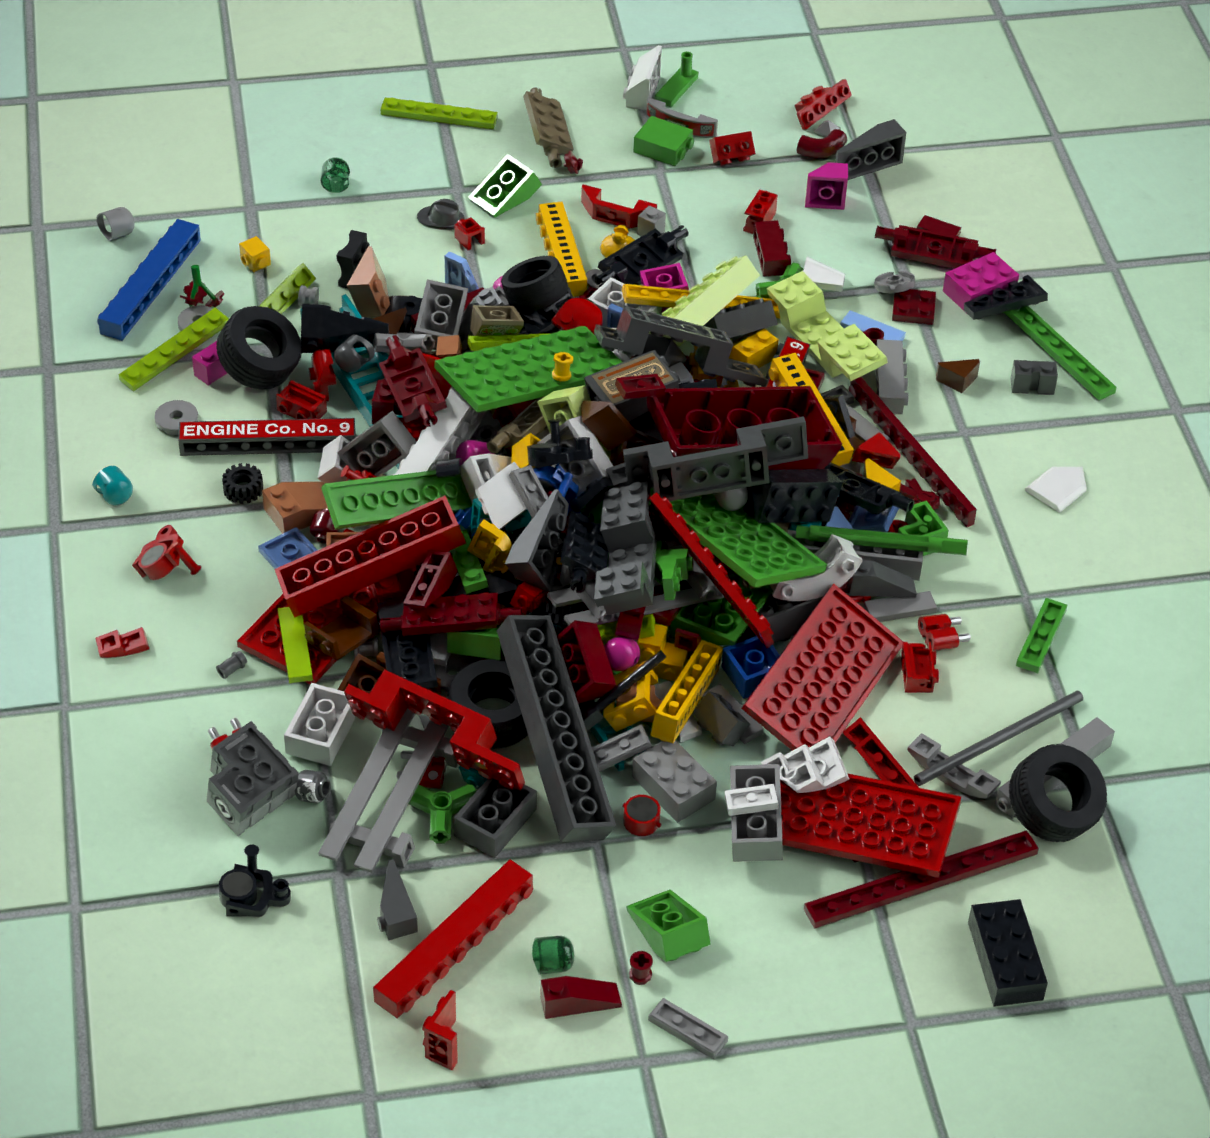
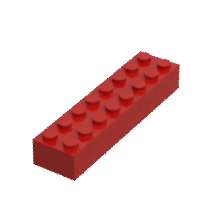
M445 495L274 570L285 600L295 618L424 562L429 550L448 552L466 544V541Z

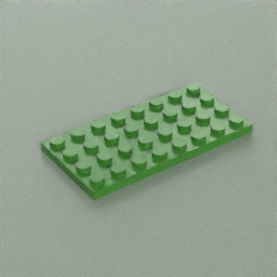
M579 326L574 329L561 330L557 333L522 339L513 343H504L496 347L465 352L464 354L452 357L448 356L435 360L434 368L478 413L545 397L553 391L586 386L584 380L586 376L623 361L612 351L602 348L596 336L586 326ZM566 352L573 356V363L570 364L571 379L568 381H557L552 378V371L555 369L553 357L556 353Z
M652 489L650 490V497L653 495ZM713 494L670 501L676 514L679 513L684 518L690 531L693 530L700 538V543L754 588L796 580L801 577L814 576L826 571L827 564L777 524L758 523L744 510L745 505L739 510L727 511L721 508Z

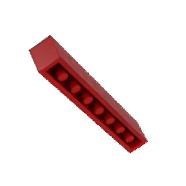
M509 859L373 987L374 1002L395 1018H399L404 1012L410 1011L417 999L425 996L438 979H443L456 962L460 963L473 946H478L490 930H495L500 921L515 910L519 902L531 895L533 892V874Z

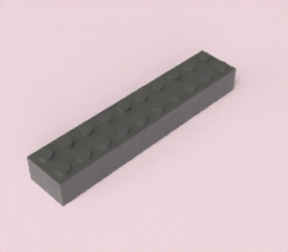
M508 615L497 629V634L560 841L604 840L616 827V823L551 616Z

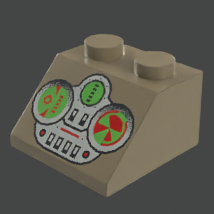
M473 305L470 330L474 336L519 334L524 325V320L514 306Z

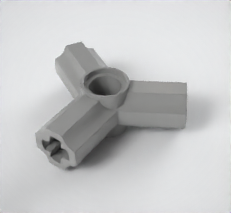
M375 333L373 339L375 352L390 353L386 345V339L390 337L392 342H394L393 335L398 336L401 345L411 351L420 348L422 353H431L432 349L435 348V340L431 334Z

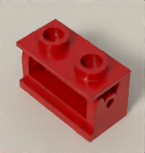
M758 190L744 213L749 216L746 219L743 231L753 234L754 222L772 221L776 214L777 194Z
M293 380L289 382L280 394H276L277 411L294 419H321L327 413L325 395Z
M903 642L901 665L905 693H933L934 684L939 682V671L934 669V665H936V651H932L931 642H928V648L921 643Z

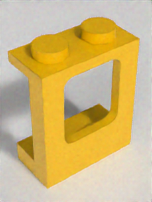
M646 661L614 675L616 685ZM653 670L637 681V694L633 700L615 708L614 701L604 709V718L616 732L655 714L657 709L650 701V685L658 683V676ZM631 687L628 688L623 694L629 692Z

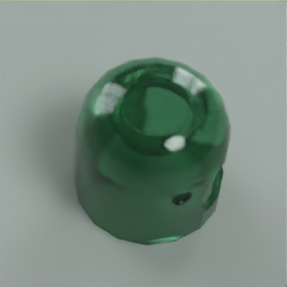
M332 157L324 162L320 181L325 190L332 193H340L348 188L350 169L347 162L338 157Z
M548 936L534 939L532 956L539 975L562 973L571 969L574 964L575 953L569 938L565 936Z

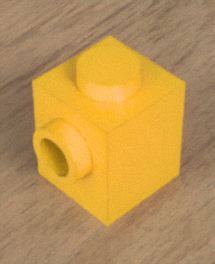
M257 236L239 243L240 259L253 272L271 265L270 249Z

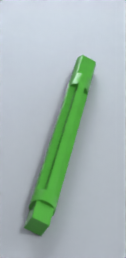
M816 525L796 527V538L809 539V541L827 542L831 534L851 541L854 545L965 556L967 554L968 540Z

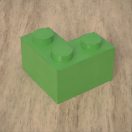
M927 500L914 504L912 510L906 512L905 522L908 525L898 528V533L943 538H948L949 532ZM923 552V556L933 552Z

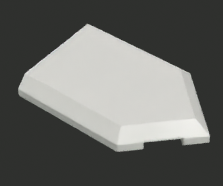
M1051 467L1025 488L1026 492L1059 513L1087 490L1083 467Z

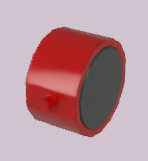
M635 795L623 804V824L631 834L648 836L661 827L660 805L653 797Z

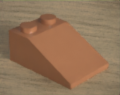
M368 246L347 284L358 312L362 317L367 318L384 315L390 305L386 278L372 246Z
M322 481L281 482L262 490L264 510L282 534L295 527L302 530L311 526L314 514L322 509H328L321 489L324 483Z

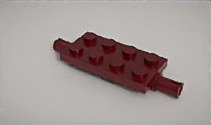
M877 225L875 232L876 239L892 241L891 256L953 269L992 252L996 253L997 250L979 246V240L899 225V228L895 229Z
M392 336L394 342L388 337L386 345L390 350V355L386 361L380 362L379 366L405 423L422 418L425 426H431L429 420L435 425L438 419L434 412L447 408V405L420 348L412 351L401 345L398 336Z
M485 592L475 595L440 596L426 609L404 606L401 617L381 618L380 628L382 633L402 631L403 636L497 628V625H501L508 615H522V607L501 609L498 593Z

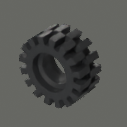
M239 463V467L232 465L231 470L227 468L226 473L222 475L224 495L227 496L228 500L232 499L234 503L239 500L240 504L247 500L248 504L251 503V499L256 501L258 499L257 496L260 497L262 495L263 478L260 469H257L254 465L250 468V464L247 463L245 466ZM240 482H248V483H249V484H246V485H237V483H240Z
M542 603L540 615H550L552 623L568 625L564 620V616L583 612L584 608L572 606L555 608L553 604Z

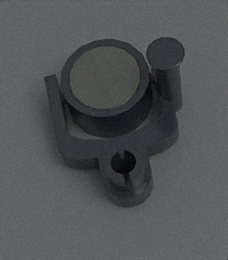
M548 420L550 423L551 443L527 446L528 465L536 466L537 469L574 460L592 459L593 451L590 448V437L575 438L576 449L574 447H561L559 422L561 420Z
M254 844L247 845L244 849L247 855V866L235 864L234 869L227 871L221 876L219 881V897L222 905L226 907V916L262 917L267 912L269 906L284 907L291 901V890L289 889L288 881L277 879L273 882L270 871L257 869L259 847ZM256 879H259L264 885L263 893L259 902L254 905L257 899Z

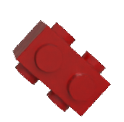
M751 131L714 137L709 140L713 163L720 162V165L732 163L731 160L738 159L739 162L748 161L750 156L756 154Z

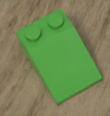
M507 154L468 198L492 216L497 217L530 199L542 183L531 169Z
M671 889L626 906L628 913L652 950L665 962L677 960L680 956L690 952H697L701 948L711 945L707 918Z

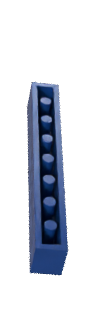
M177 219L168 228L166 234L159 239L154 249L150 250L146 259L139 264L134 274L130 275L126 284L119 289L118 294L109 302L106 309L99 314L97 323L101 335L123 341L201 241L199 225Z

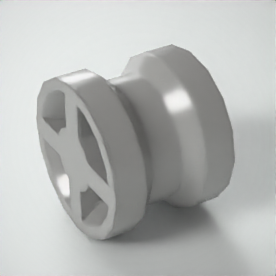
M301 285L298 294V305L318 304L319 288L313 287L310 289Z

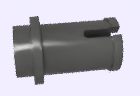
M233 652L230 658L216 666L217 672L223 679H226L237 669L245 667L247 659L242 652Z

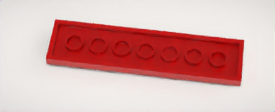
M657 492L649 497L658 517L681 545L688 549L690 556L693 557L694 561L766 649L773 645L774 641L771 635L774 633L770 628V623L763 615L759 616L755 610L757 609L749 598L745 599L739 585L734 580L731 582L725 568L720 563L717 565L713 559L714 555L707 547L702 546L697 534L693 530L690 531L684 518L679 513L676 514L670 501L666 497L661 498Z

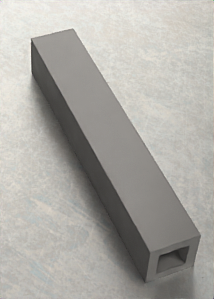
M1096 717L1060 744L1074 747L1084 752L1093 760L1111 747L1115 731ZM1045 775L1044 789L1046 794L1062 783V781L1056 777ZM1009 780L998 788L995 804L1002 812L1013 819L1016 815L1010 803Z

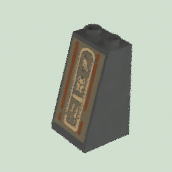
M655 350L584 378L591 401L612 402L628 422L649 411L647 397L623 399L615 386L616 378L658 374L666 389L679 388V383L681 382L675 371L671 372L668 368L669 365L664 356H659Z

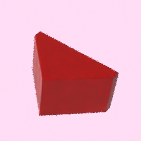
M878 432L859 445L852 456V461L865 464V460L869 458L881 467L893 469L900 459V453Z

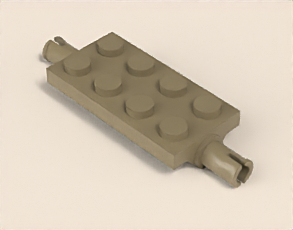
M534 87L530 92L526 91L523 98L537 145L543 146L545 155L549 159V165L559 168L562 165L560 154H567L569 151L573 152L574 150L561 104L556 99L542 96V90Z
M544 397L537 398L509 424L502 427L497 432V435L487 443L488 450L491 453H498L503 447L509 448L515 445L530 432L533 435L543 432L546 422L537 401Z

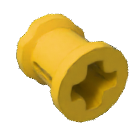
M566 352L556 353L553 357L555 369L552 371V378L557 381H568L571 379L570 364L573 363V356Z

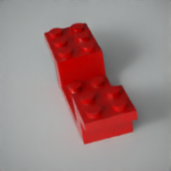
M385 669L370 694L350 684L344 690L352 714L362 720L367 718L373 721V724L380 729L385 730L388 728L394 731L407 708L414 714L421 715L422 713L428 716L432 722L438 725H442V723L448 725L455 732L450 740V744L457 763L465 769H470L471 767L477 770L484 778H494L508 789L515 788L521 791L524 786L525 780L519 763L490 750L497 739L490 718Z

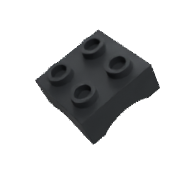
M351 230L348 244L338 251L336 259L341 268L338 287L348 289L347 284L366 249L370 246L369 242H367V233Z

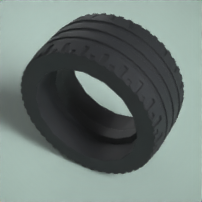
M539 256L522 261L507 270L501 279L502 288L509 305L514 306L519 313H529L551 306L568 291V283L558 259L553 256Z

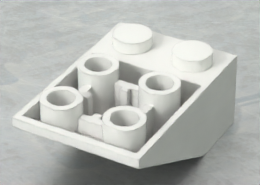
M490 453L470 456L460 466L461 477L472 504L473 499L478 498L475 491L498 472L510 465L512 457Z

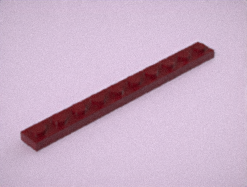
M859 377L850 381L849 392L859 402L862 409L872 417L873 422L878 424L884 434L891 439L897 450L904 454L908 462L929 483L932 490L942 498L944 504L954 512L958 520H961L966 527L974 525L977 511L974 505L864 379Z
M1026 830L945 857L939 878L901 871L804 903V911L815 929L1037 855L1039 848Z

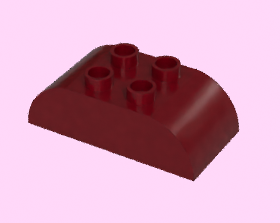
M810 386L666 389L664 395L647 397L648 410L663 441L669 442L673 457L738 446L736 433L738 428L804 417L806 421L808 459L770 465L768 470L824 469L835 458L842 446V442Z

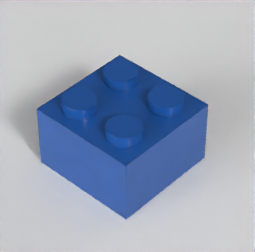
M757 636L723 648L721 667L742 698L745 699L750 697L780 655L773 645L766 649Z

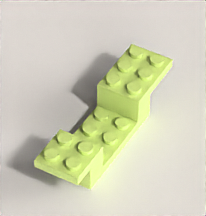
M803 271L767 288L768 295L778 305L782 325L795 339L811 344L808 352L832 378L843 373L850 381H853L888 363L884 353L855 324L843 328L826 311L823 291Z

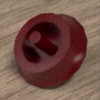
M569 151L564 155L565 163L563 165L567 167L571 174H578L582 168L583 160L581 158L577 159L573 152Z

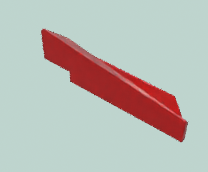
M861 717L842 732L856 745L854 748L881 780L918 787Z

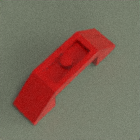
M584 184L581 188V203L591 218L617 226L623 225L631 229L638 227V215L648 206L657 209V204L640 199L633 209L601 200L602 189Z

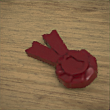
M915 478L912 480L907 479L905 485L900 484L899 492L902 493L901 495L915 501L914 504L927 500L933 510L939 508L940 497L934 492L923 491Z

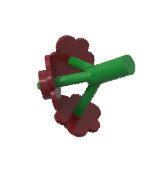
M192 265L193 281L183 289L187 296L180 295V298L185 299V303L191 307L197 306V303L203 304V297H206L208 294L210 300L205 306L217 307L223 301L224 292L221 290L214 295L201 281L199 265Z

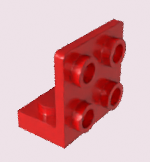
M452 990L448 992L446 997L440 998L435 1013L432 1017L428 1016L422 1027L424 1031L423 1045L425 1046V1058L450 1070H453L458 1063L457 1033L451 1029L456 1022V992Z

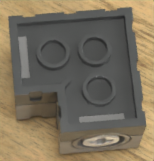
M252 721L212 748L210 771L214 776L209 778L207 803L237 836L245 832V829L248 827H252L263 819L266 814L280 807L284 801L295 796L299 772L288 763V760L278 749L276 750L272 746L273 744L262 732L260 733Z

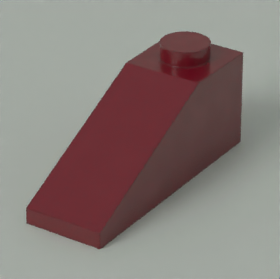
M429 550L403 602L404 606L426 609L450 588L458 571L450 552Z
M571 976L541 980L540 998L545 1019L622 1007L617 983Z

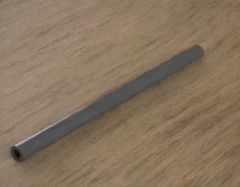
M1077 690L914 775L915 783L921 786L1083 701L1082 693Z

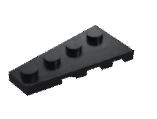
M1026 275L1020 282L1012 281L1008 283V287L1005 289L997 288L993 290L991 295L983 294L965 302L964 311L973 320L982 319L986 316L998 315L1009 310H1017L1021 307L1048 301V293L1029 275Z

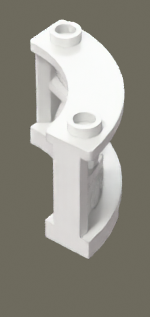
M831 534L825 545L814 553L827 564L826 571L814 576L770 584L773 590L772 596L787 601H808L823 597L833 584L839 588L854 575L863 560L856 554L853 549L854 544L851 541Z

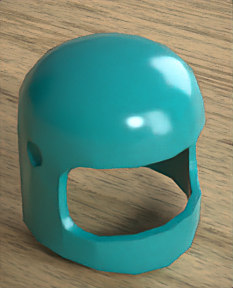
M117 466L103 468L95 476L92 483L93 488L98 493L103 494L104 500L111 505L124 504L133 492V485L130 479Z

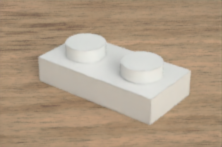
M774 784L724 791L729 816L778 809Z

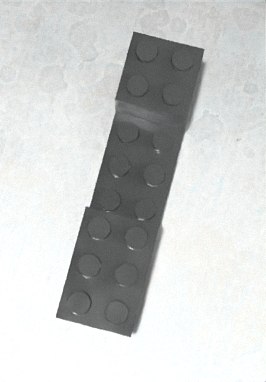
M628 306L623 307L617 329L597 324L595 326L594 334L597 340L602 345V348L609 351L618 349L629 356H635V354L642 355L650 331L654 336L663 337V335L670 336L674 341L683 342V340H686L698 347L694 359L703 373L708 376L715 377L720 375L731 382L740 380L745 385L751 387L756 385L763 386L766 379L756 365L729 358L733 343L725 331Z
M798 417L736 429L738 446L673 457L668 441L624 449L627 486L635 482L642 483L648 481L650 488L652 487L653 494L657 492L661 498L666 497L669 501L769 483L768 466L808 459L805 418Z
M648 481L642 483L635 482L629 486L611 488L604 492L600 531L609 551L608 567L596 572L594 601L597 607L604 606L607 615L653 605L657 535L649 516L651 488Z

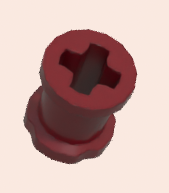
M637 951L630 957L631 968L629 978L635 984L644 985L652 978V970L650 968L653 965V958L649 953Z

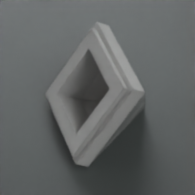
M826 120L814 133L827 137L832 130H841V128Z

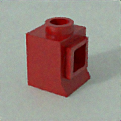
M472 217L466 220L460 219L454 224L455 238L467 250H471L472 236L481 245L485 243V228L481 227Z
M523 582L518 586L510 604L514 607L521 606L522 613L526 615L542 606L548 592Z

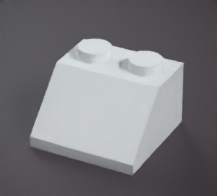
M342 435L323 447L318 479L324 484L346 481L347 479L345 476L341 477V471L346 464L337 452L350 441Z

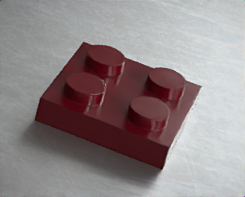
M909 289L894 293L892 321L933 325L936 292Z

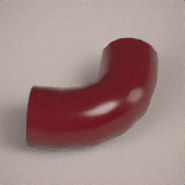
M839 129L832 130L827 137L822 139L802 135L797 145V154L813 158L833 156L837 153V150L845 146L847 136Z

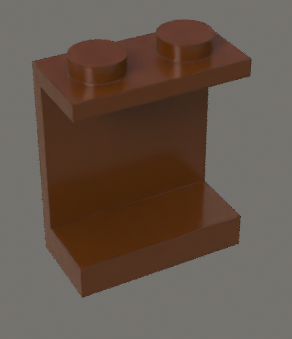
M349 596L340 599L343 614L321 629L308 621L304 623L307 642L337 661L380 633L377 614Z

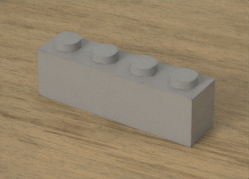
M877 339L876 346L887 357L888 363L876 369V394L893 414H903L904 405H908V393H905L908 387V378H904L907 375V364H903V362H906V349H903V344L900 340Z

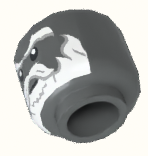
M303 770L298 775L295 795L301 801L322 802L330 793V780L323 772Z

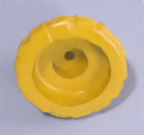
M618 225L614 228L615 233L607 236L602 241L600 250L605 258L635 241L632 237L628 236L629 232L626 226Z

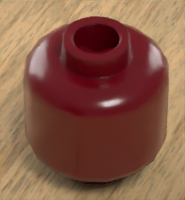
M322 509L314 514L310 533L317 542L326 544L327 532H339L340 529H335L329 510Z

